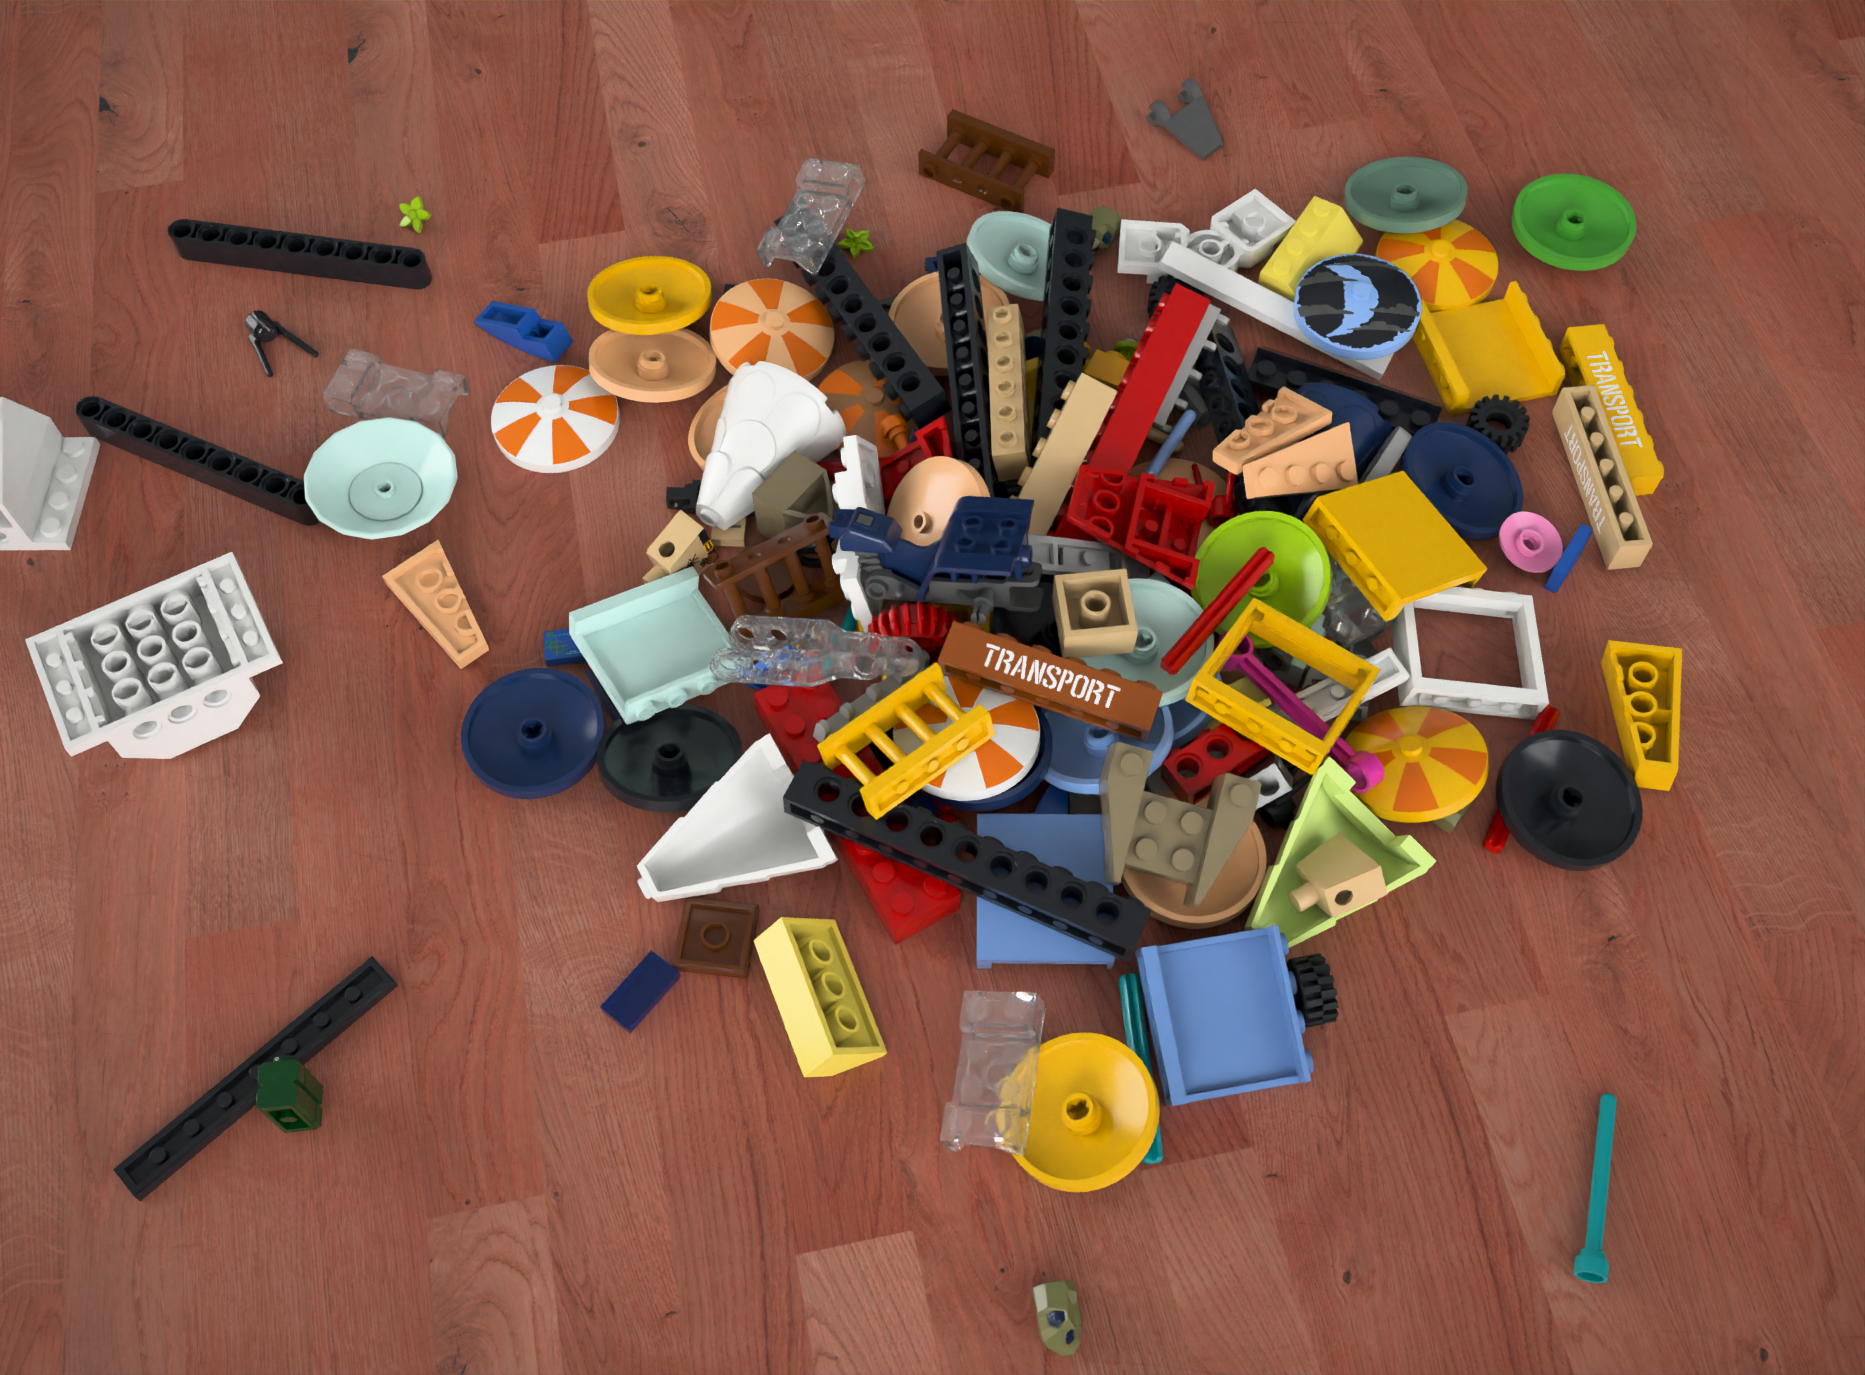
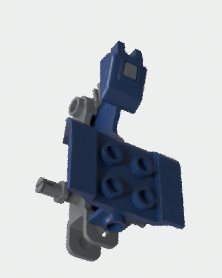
M977 496L961 497L955 503L940 539L928 546H918L900 538L903 529L894 518L862 507H857L855 510L836 509L834 513L835 521H830L828 525L830 537L839 539L841 550L855 552V556H859L857 561L862 563L860 569L867 572L864 585L866 593L874 600L891 599L920 601L923 603L972 605L974 610L970 619L972 623L977 625L978 621L980 625L985 623L987 614L991 613L993 607H1004L1009 611L1035 612L1041 608L1044 591L1042 588L1035 586L1040 582L1042 565L1032 562L1033 548L1032 545H1027L1026 538L1030 527L1034 500ZM1025 572L1031 573L1029 576H1023Z

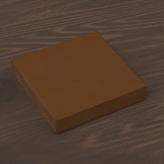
M696 897L685 898L671 965L674 971L747 979L760 911L759 904Z

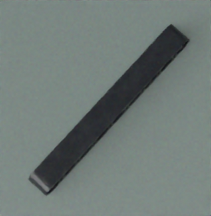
M180 219L171 223L167 231L179 256L182 259L407 289H423L432 282V274L424 252L416 248L190 219Z
M97 396L85 397L75 406V413L89 435L96 437L98 440L300 524L311 526L321 522L305 500L304 481Z

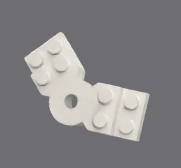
M1257 189L1252 190L1213 215L1210 230H1201L1190 235V230L1181 223L1121 219L1117 273L1147 275L1146 283L1153 284L1154 281L1158 282V278L1161 276L1167 280L1168 273L1158 269V266L1172 241L1237 273L1238 267L1251 268L1270 256L1274 245L1286 237L1296 221Z
M857 435L843 437L844 448L841 449V460L847 471L835 473L836 483L832 486L835 502L839 504L840 509L855 510L857 507H862L885 515L877 446ZM838 540L836 554L832 555L833 569L836 574H840V583L845 598L852 602L851 608L854 619L860 621L864 633H867L872 617L878 616L882 610L884 599L874 600L867 595L864 587L867 572L866 570L861 571L862 563L857 561L859 556H855V552L842 551Z

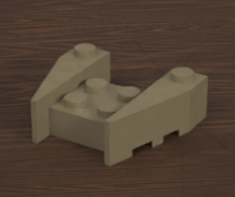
M1118 741L1109 745L1099 779V794L1102 801L1101 823L1102 830L1104 831L1105 883L1110 885L1120 883L1124 867L1187 884L1183 905H1200L1253 821L1262 783L1230 773L1215 776L1207 808L1144 791L1153 751Z

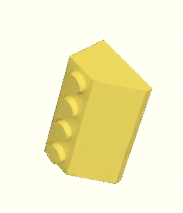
M1314 196L1260 272L1258 284L1294 302L1299 281L1307 270L1316 263L1332 256L1356 254L1363 243V239L1342 207Z
M781 917L754 940L772 994L776 1000L804 1077L833 1076L887 1054L884 1042L834 919Z

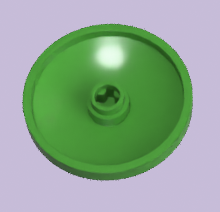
M1553 174L1534 180L1520 192L1511 214L1513 232L1519 243L1531 255L1549 265L1574 271L1601 269L1617 262L1630 248L1637 228L1636 217L1631 205L1617 190L1602 181L1578 174Z

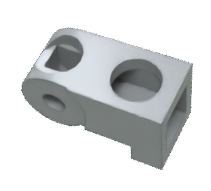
M1275 753L1264 759L1259 765L1240 775V777L1262 783L1256 810L1291 791L1293 787L1292 775L1281 758Z

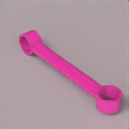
M1229 630L1223 632L1220 635L1219 640L1215 646V649L1226 636V634L1229 632ZM1246 635L1237 647L1243 655L1232 654L1222 668L1230 671L1240 670L1301 729L1323 740L1330 727L1252 655L1253 642ZM1339 736L1328 754L1356 782L1351 789L1357 793H1366L1383 780V766L1375 755L1368 751L1356 752Z

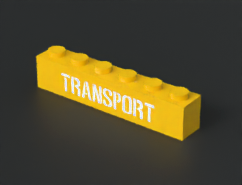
M1605 324L1568 327L1559 350L1573 387L1595 385L1635 496L1653 494L1663 478V464L1661 461H1658L1653 449V439L1648 435L1644 426L1642 411L1638 410L1633 398V388L1631 385H1628L1625 378L1624 366L1622 361L1618 360L1614 350L1613 338L1609 336Z

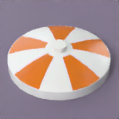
M570 365L546 366L518 377L501 392L494 404L491 415L492 432L499 449L505 457L524 469L540 473L566 472L589 464L602 455L612 444L620 425V411L616 396L597 384L589 370Z
M944 676L947 689L943 692L965 712H969L981 704L990 713L995 735L921 789L940 798L957 801L981 800L1010 789L1030 771L1039 752L1040 725L1034 706L951 676ZM932 700L915 711L936 734L954 723ZM903 721L894 726V743L906 755L924 744Z

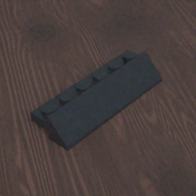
M1265 346L1257 348L1256 356L1248 372L1252 389L1274 396L1273 400L1276 399L1278 391L1283 386L1295 390L1301 388L1303 383H1328L1350 389L1374 403L1379 408L1378 415L1383 420H1389L1393 430L1400 426L1412 436L1424 426L1437 422L1444 405Z

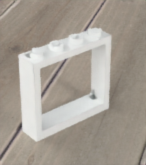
M1452 587L1405 604L1396 618L1390 620L1394 653L1410 675L1408 681L1398 685L1400 706H1428L1447 711L1534 720L1538 713L1549 704L1532 595L1517 594L1516 592L1488 591L1482 588ZM1414 608L1512 618L1522 688L1422 677Z

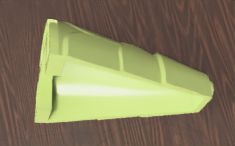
M1329 756L1321 763L1312 776L1297 814L1288 826L1274 865L1269 866L1245 924V930L1267 928L1278 924L1279 932L1285 934L1288 948L1335 926L1336 920L1378 901V899L1337 917H1330L1316 904L1302 912H1298L1291 904L1288 893L1301 886L1296 870L1298 862L1339 832L1381 866L1387 892L1426 873L1436 860L1411 835L1395 836L1349 791L1356 782Z

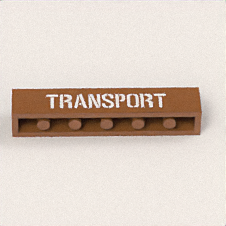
M953 621L938 658V665L941 667L942 674L1146 743L1163 694V691L1157 690L1155 685L1147 681L1137 680L1133 682L1121 678L1122 676L1114 670L1107 668L1098 670L1087 666L1079 658L1066 657L1065 659L1053 655L1049 649L1043 646L1032 645L1030 647L1018 643L1014 637L1008 634L998 633L994 635L985 632L982 627L972 622H963L962 624Z

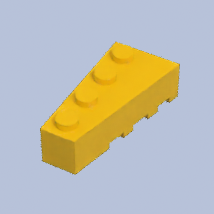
M1608 640L1601 665L1626 766L1633 775L1638 787L1670 791L1678 772L1682 648Z

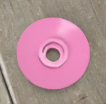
M1532 512L1514 513L1500 527L1499 542L1502 551L1514 565L1522 570L1532 573L1549 571L1558 563L1562 556L1563 545L1558 531L1547 519Z

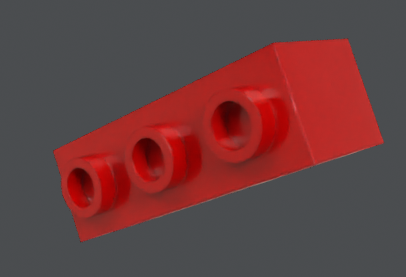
M1222 723L1213 730L1207 728L1198 733L1192 743L1185 748L1177 747L1171 750L1162 762L1161 778L1179 801L1195 805L1210 795L1215 776L1223 773L1240 776L1274 753L1251 739L1241 738L1238 735L1239 732ZM1220 751L1225 757L1217 759L1211 757L1208 753ZM1191 770L1196 775L1191 778H1185L1178 772Z

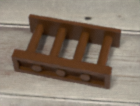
M952 109L947 116V140L936 154L923 149L918 152L919 175L1001 207L1004 210L1023 213L1025 192L1023 189L1035 173L1049 178L1054 170L1055 149ZM958 143L973 148L961 164L947 159ZM984 153L998 158L986 175L972 169ZM1009 163L1023 168V171L1012 185L998 180Z
M825 513L811 514L804 518L803 522L729 560L717 562L713 565L712 569L703 573L704 578L717 591L724 588L736 618V623L728 627L726 631L742 653L846 599L840 583V574H836L833 569L832 552L826 535L830 534L828 525L830 521L834 520ZM814 542L825 575L822 579L808 585L796 551ZM784 557L796 591L779 601L766 566ZM754 573L766 607L749 616L736 582Z

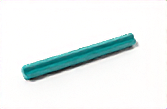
M1124 974L1120 976L1119 987L1126 1044L1142 1060L1153 1078L1140 977L1138 974ZM1159 1123L1153 1143L1142 1159L1144 1164L1160 1163L1163 1159Z

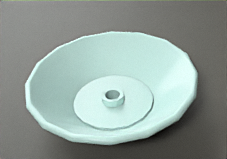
M392 417L360 421L334 433L313 453L304 474L305 500L319 521L342 535L371 540L404 535L430 522L449 502L458 479L455 454L440 434L419 422Z

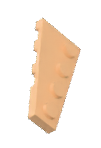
M1349 422L1337 425L1327 431L1242 465L1247 499L1338 491L1358 485Z
M436 540L382 576L386 585L460 669L489 651L485 638L439 540Z

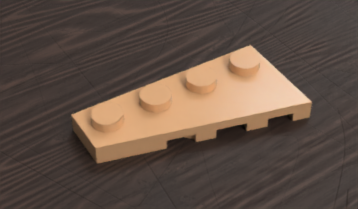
M1283 386L1278 391L1275 400L1269 399L1262 405V411L1257 416L1251 415L1245 421V427L1242 430L1236 429L1213 449L1212 461L1238 475L1243 472L1242 465L1284 449L1331 424L1332 411Z

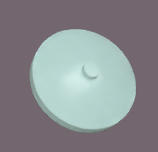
M1011 211L992 212L978 218L971 227L966 244L978 263L979 273L992 284L1010 294L1025 299L1043 301L1049 228L1051 224L1031 215Z
M1128 579L1138 627L1134 653L1083 657L1079 659L1083 660L1087 666L1098 670L1103 668L1114 670L1122 676L1121 678L1133 682L1143 680L1156 686L1157 690L1163 691L1159 707L1175 703L1187 696L1193 679L1214 651L1213 633L1177 674H1168L1160 666L1161 659L1201 615L1203 609L1192 597L1175 586L1153 579Z

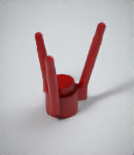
M1194 463L1191 468L1195 484L1202 485L1203 481L1198 465ZM1230 471L1228 472L1225 495H1217L1213 498L1211 508L1205 519H1209V525L1215 529L1238 514L1235 498L1234 501L1232 499L1236 475Z

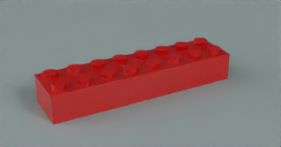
M816 662L754 693L756 713L768 733L774 739L794 776L803 760L811 764H824L817 746L819 742L813 737L815 726L822 719L827 720L839 712L840 707L843 705ZM868 745L855 753L876 776L885 772ZM843 763L832 770L833 773L846 779L848 777L857 778ZM825 794L820 799L831 802L838 797L834 794ZM860 808L854 812L861 817L870 815L866 808ZM892 823L888 826L890 830L896 832L906 828L901 823ZM828 832L895 945L960 909L961 893L957 887ZM926 838L922 840L925 845L931 846Z

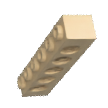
M1016 303L987 308L992 459L999 481L1019 479L1026 466L1031 468L1025 331L1019 305Z

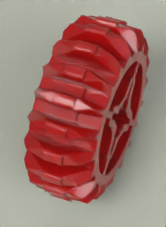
M918 601L916 604L905 602L903 606L899 607L891 605L890 610H881L878 616L872 617L871 624L868 625L866 634L867 649L869 650L870 657L874 658L876 664L883 665L884 669H895L897 666L903 667L913 660L915 654L920 650H925L930 656L929 665L938 664V658L953 621L958 622V619L955 618L954 612L947 611L945 606L935 607L934 603L923 605Z

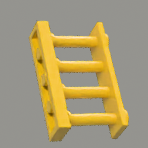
M937 663L919 672L913 679L837 732L830 734L817 745L826 766L833 770L843 763L864 785L859 790L867 811L875 820L882 817L995 735L990 713L981 704L971 711L965 712L943 692L947 688L941 667ZM930 700L954 722L937 734L915 713L916 710ZM901 721L924 742L923 745L908 755L885 734V732ZM871 742L895 764L879 776H876L855 755V753Z

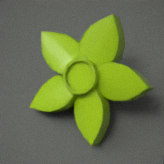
M417 196L410 205L405 203L399 204L400 210L406 215L402 219L400 226L409 227L412 225L416 232L421 233V220H428L432 214L423 210V201L421 197Z
M847 228V239L838 243V248H850V255L853 259L859 255L860 251L865 253L873 252V246L868 240L869 230L854 232Z

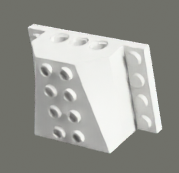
M0 397V550H71L100 444L96 437H63L50 417L4 397Z
M233 552L25 639L64 748L71 757L106 741L112 745L122 758L171 759L238 729L260 697L252 676L283 663Z

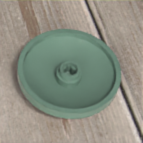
M1394 157L1372 162L1354 172L1345 186L1344 203L1348 213L1365 226L1392 233H1418L1442 227L1456 219L1465 208L1468 188L1464 177L1447 164L1420 157Z

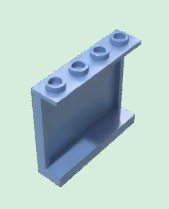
M977 814V835L981 837H994L1001 841L1004 847L1016 852H1029L1036 856L1039 862L1051 867H1064L1071 871L1074 877L1083 881L1099 882L1106 886L1111 893H1113V885H1119V883L1112 885L1105 883L1104 831L1102 830L1101 823L1102 814ZM995 867L991 870L994 875L999 877L1010 874L1002 867ZM1037 882L1026 884L1027 888L1033 892L1044 890V887ZM977 897L976 968L991 969L992 963L1106 964V969L1112 970L1115 958L1117 957ZM1072 897L1061 899L1064 905L1071 908L1080 905ZM1101 912L1097 914V917L1102 922L1112 923L1115 921L1114 917L1109 913Z
M1278 924L1267 928L1186 942L1148 946L1135 951L1165 1106L1187 1104L1188 1102L1311 1081L1310 1073L1314 1070L1313 1059L1309 1049H1304L1301 1033H1305L1304 1017L1301 1010H1296L1293 994L1297 993V984L1293 972L1287 969L1285 956L1289 953L1288 942L1285 934L1279 932Z

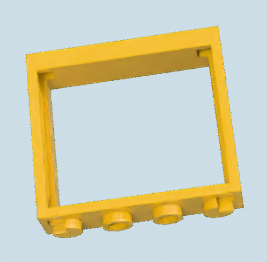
M1253 598L1193 679L1185 701L1313 776L1369 692L1381 669L1271 606ZM1249 631L1354 691L1323 740L1313 736L1215 678Z

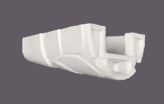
M758 361L755 366H751L748 362H745L738 367L729 381L721 418L716 426L712 451L706 458L696 505V515L703 523L711 527L717 526L725 531L755 511L752 492L795 450L817 463L840 446V443L843 442V437H846L844 421L837 410L831 412L826 406L825 401L827 397L820 390L796 373L773 363Z
M770 733L755 741L729 771L709 788L685 817L678 818L637 865L642 876L637 881L647 899L652 897L657 902L717 893L721 892L724 887L769 881L772 877L824 868L826 865L838 860L824 829L784 812L783 796L794 778V774Z

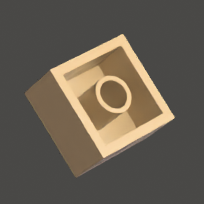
M1126 569L1054 575L1052 601L1062 658L1134 653L1138 627Z

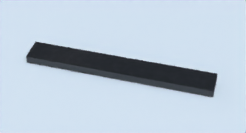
M373 956L370 957L113 1170L133 1196L142 1201L256 1105L257 1089L261 1088L257 1084L258 1067L264 1062H273L275 1057L285 1055L297 1057L298 1061L304 1065L392 992L398 984Z

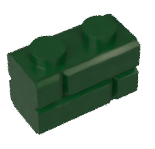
M288 1055L278 1056L273 1059V1062H264L258 1067L257 1084L261 1088L257 1089L256 1108L285 1133L316 1130L321 1126L322 1108L319 1105L322 1104L323 1086L310 1073V1070L304 1068L297 1057Z

